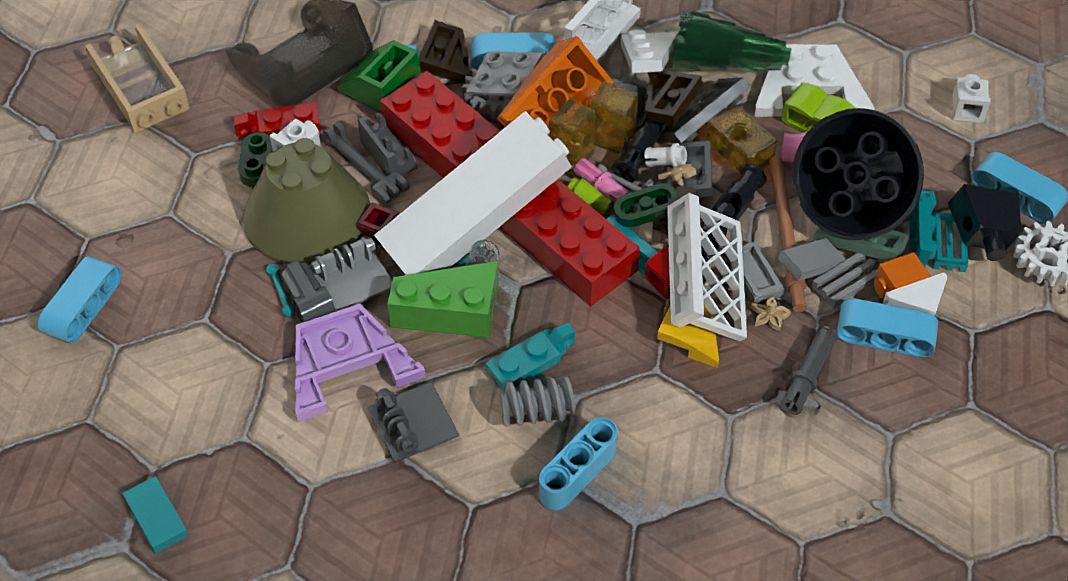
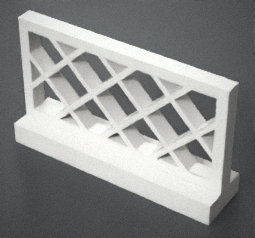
M589 0L565 26L564 39L578 36L600 64L620 41L621 35L626 34L639 19L641 8L632 5V0Z
M687 193L667 206L671 324L682 328L690 323L741 342L747 338L741 222L699 205V196ZM700 218L708 228L705 232L700 226ZM719 226H723L730 230V242L725 237ZM710 233L720 245L721 249L719 251L716 250L707 237ZM701 246L710 257L706 261L702 256ZM725 253L730 260L731 271L720 256L721 254ZM713 262L722 275L720 280L717 279L709 267L710 263ZM702 274L711 286L708 290L703 286ZM725 281L733 291V299L730 298L722 286ZM712 292L716 293L724 305L721 310L710 296ZM704 305L712 315V318L704 317ZM728 311L734 320L735 328L731 327L723 314Z

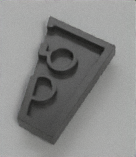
M744 77L718 79L713 84L715 90L702 94L696 100L699 104L697 108L693 107L685 111L676 125H670L663 132L669 143L690 142L698 135L696 131L704 124L706 126L712 124L721 116L719 113L726 106L731 107L743 99L742 93L750 88Z

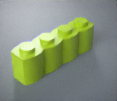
M801 83L784 104L781 120L793 129L808 132L826 116L855 107L846 99L828 95L818 86Z

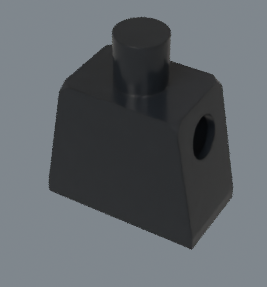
M963 184L948 202L964 244L984 248L987 259L990 261H998L1006 257V250L1021 233L1018 193Z

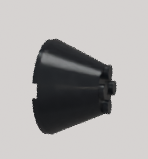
M852 108L826 116L806 133L795 154L792 179L801 202L800 206L815 225L836 237L849 240H865L884 235L907 219L921 195L924 167L921 152L916 141L900 122L880 111Z

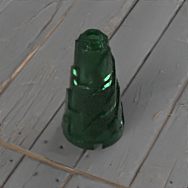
M683 9L679 22L680 28L676 37L672 66L675 69L701 71V69L718 71L734 69L755 72L759 69L781 70L782 65H789L792 48L786 47V41L765 36L763 32L735 26L736 23L711 18L710 15L697 11Z

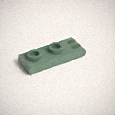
M819 228L814 233V239L817 241L827 238L834 247L883 261H890L902 255L908 245L909 234L892 230L884 235L870 239L849 240L836 237Z

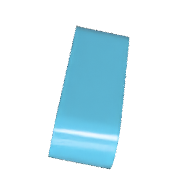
M479 33L472 38L471 65L474 69L478 70L488 51L542 53L543 58L557 42L554 36L548 33Z
M1000 152L990 153L972 173L971 179L975 186L1018 193L1020 212L1039 223L1046 224L1047 221L1052 222L1068 202V192L1063 186Z
M92 256L85 257L40 314L38 320L39 331L70 344L76 342L118 287L122 275L120 267Z
M847 299L841 304L836 332L839 339L847 343L915 357H929L935 352L938 319L926 312L861 299Z
M600 417L590 421L543 468L539 475V499L545 508L549 510L565 508L614 458L617 449L618 428L612 420ZM596 439H605V440H607V441H606V442H598V441H596ZM573 462H582V463H584V465L578 466V465H574V464H572V463H573ZM558 485L562 488L555 490L549 488V486Z

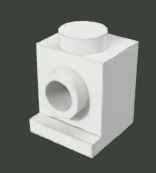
M974 74L966 75L963 78L958 77L953 91V120L984 123L991 103L988 80H982ZM964 104L977 105V109L963 107Z
M294 119L278 134L273 132L270 135L272 151L275 152L280 147L295 143L301 138H309L314 141V144L321 147L319 130L311 121L307 120L303 123L298 119Z

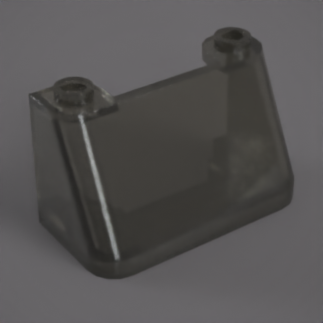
M309 0L301 9V21L305 28L303 31L261 56L254 45L241 42L226 51L228 58L239 73L278 106L301 104L353 71L373 50L372 42L356 3L344 0Z

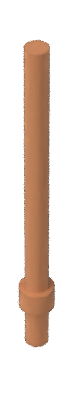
M774 156L769 159L783 250L795 247L796 243L782 160L779 156ZM787 270L785 283L787 291L791 293L793 310L795 312H803L806 310L804 290L806 289L805 279L797 281Z

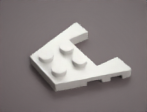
M778 44L756 103L755 117H782V94H793L801 83L818 86L827 94L842 95V98L850 102L855 108L874 110V106L837 45Z

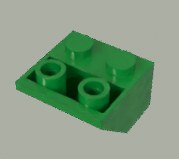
M392 40L372 50L337 86L338 91L381 111L380 100L421 75L418 51Z

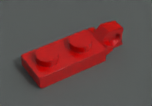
M317 102L254 110L234 116L237 137L248 136L258 132L269 136L273 132L278 134L294 119H298L303 123L307 120L311 121L316 125L319 132L321 131Z

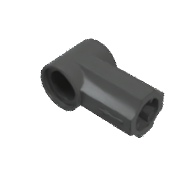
M295 261L287 265L281 276L293 298L294 308L301 323L336 312L328 290L325 286L320 287L307 263Z

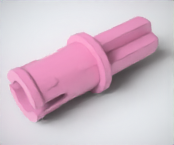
M585 158L580 159L574 167V171L579 177L584 178L606 198L612 200L613 204H615L620 196L630 193L629 190L611 178V173L602 172Z

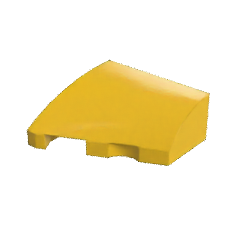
M704 305V317L712 318V315ZM669 306L659 327L657 339L689 350L688 358L717 368L719 353L716 333L690 323L682 328L671 324V307Z

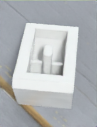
M943 272L886 292L883 304L926 312L935 316L948 277Z

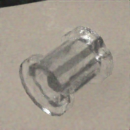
M488 240L475 242L471 247L470 255L464 266L498 261L500 256L498 247Z

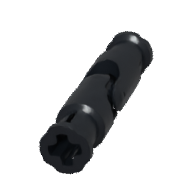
M645 108L636 124L635 131L637 132L628 137L622 148L620 159L614 161L611 167L613 174L631 183L636 181L639 175V167L648 160L645 159L646 148H654L655 142L661 137L668 124L648 120Z
M754 164L744 165L740 170V177L727 187L712 210L738 221L754 200L756 190L762 188L767 182L764 171ZM702 221L700 223V226L705 232L708 230V228ZM719 226V228L726 237L727 228ZM710 233L707 237L717 250L720 245ZM701 246V253L706 261L708 260V254Z

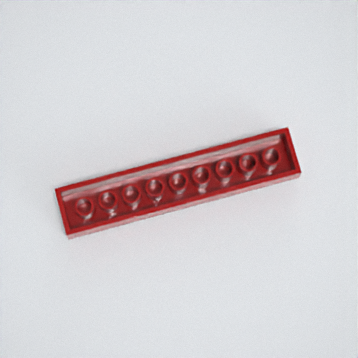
M428 71L380 100L381 114L385 117L386 126L393 135L442 178L446 177L500 132ZM558 179L500 226L504 232L589 306L594 305L638 272L640 247Z

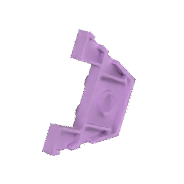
M360 303L296 325L295 414L298 422L328 412L327 404L318 383L366 366L385 361L397 388L426 378L424 367L418 361L415 362L408 355L407 350L400 343H396L387 334L386 329Z

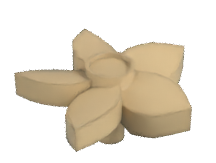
M684 164L673 168L668 167L666 173L658 174L659 180L672 178V182L676 181L678 185L683 186L682 178L687 179L696 175V169L691 164Z
M774 297L767 300L766 306L759 303H751L752 310L759 314L756 318L755 326L768 322L771 328L780 331L782 320H785L791 314V311L786 307H777Z

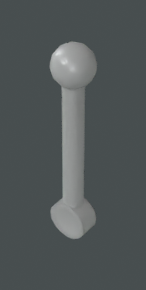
M602 164L596 166L604 173L609 172ZM611 173V178L617 183L633 191L643 189Z

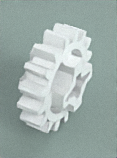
M1047 221L1045 227H1041L1037 222L1033 224L1032 229L1025 227L1014 245L1013 257L1018 259L1017 268L1025 267L1027 269L1025 272L1026 277L1037 276L1036 283L1040 284L1043 279H1046L1050 286H1054L1056 280H1059L1063 285H1067L1068 233L1064 231V225L1060 224L1058 228H1053L1051 222ZM1034 244V248L1030 250V245Z

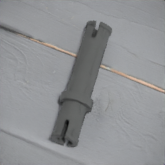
M823 325L817 329L816 335L799 369L794 371L790 377V387L780 403L781 408L787 411L790 403L794 402L789 414L799 415L803 410L808 395L813 393L818 385L817 377L834 343L838 339V333L834 329H832L829 337L825 338L830 328L829 326Z

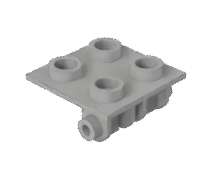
M488 51L466 93L504 96L505 105L507 106L536 67L543 54Z
M371 237L368 239L360 238L359 241L350 244V248L345 244L342 246L343 251L341 252L336 248L333 249V253L331 252L321 257L317 256L315 257L316 261L308 265L320 287L325 286L328 290L335 311L351 307L391 290L393 280L373 251L376 249V246Z

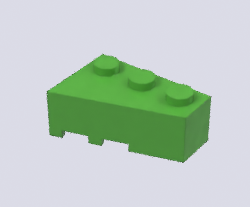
M498 261L393 277L387 303L390 328L489 338L499 286Z

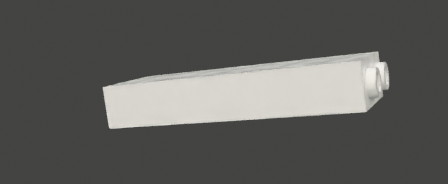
M525 111L374 236L405 275L449 269L572 168L566 157L570 152L559 138L553 141L547 135L550 133V130L539 117L534 120Z

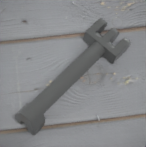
M338 121L333 124V130L327 128L323 131L324 138L375 183L371 187L372 195L383 205L391 201L389 195L394 199L400 195L399 189L402 192L410 189L407 180L398 172L394 171L386 177L344 140L346 132L341 122Z

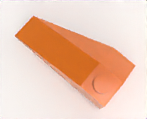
M578 36L560 40L538 62L497 119L506 127L526 111L534 120L539 117L549 127V125L573 115L574 112L596 103L614 82Z

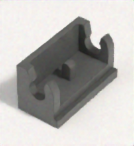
M380 112L377 113L376 118L378 120L373 126H370L365 116L358 119L360 142L386 176L394 171L403 176L417 169L413 153L409 148H404L386 126V119Z

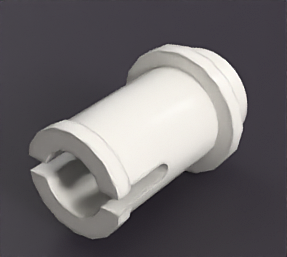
M678 143L672 144L671 147H647L645 159L651 158V160L645 163L647 167L669 165L676 167L684 165L687 161L686 148Z

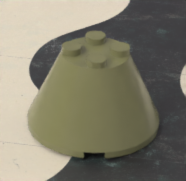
M301 138L295 143L280 147L266 157V165L244 209V226L251 244L265 257L278 263H282V260L288 262L299 261L310 265L311 262L316 261L315 257L333 253V249L336 248L341 252L343 251V245L346 244L350 248V244L359 241L360 238L365 236L362 231L356 228V223L370 206V200L361 183L326 150L314 144V141L309 138Z

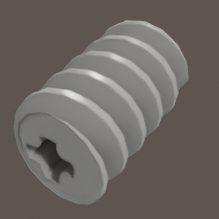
M567 376L562 378L560 387H558L554 378H549L546 388H544L540 379H535L532 390H530L525 380L520 382L518 391H516L511 381L507 382L504 392L501 390L502 415L505 427L509 426L511 416L515 417L518 425L523 424L525 415L529 416L532 424H536L539 413L543 414L546 423H550L553 412L557 413L560 421H564L567 411H570L574 418L573 390Z

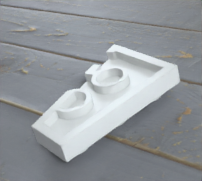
M632 30L628 34L621 35V47L631 73L663 71L669 60V54L673 53L674 46H677L679 43V31L646 33L643 30Z

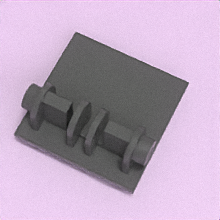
M432 382L395 395L394 392L389 391L387 388L381 389L376 393V404L368 406V410L394 463L460 436Z

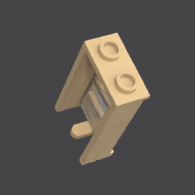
M140 23L135 25L139 43L124 48L120 37L113 36L109 40L112 54L100 58L91 43L85 45L92 68L104 83L134 133L190 109L184 87Z

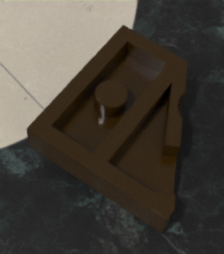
M435 20L419 55L420 69L465 84V77L472 76V70L469 68V54L467 47L464 45L463 29Z
M664 69L660 72H648V100L646 101L648 120L676 125L703 87L702 77Z

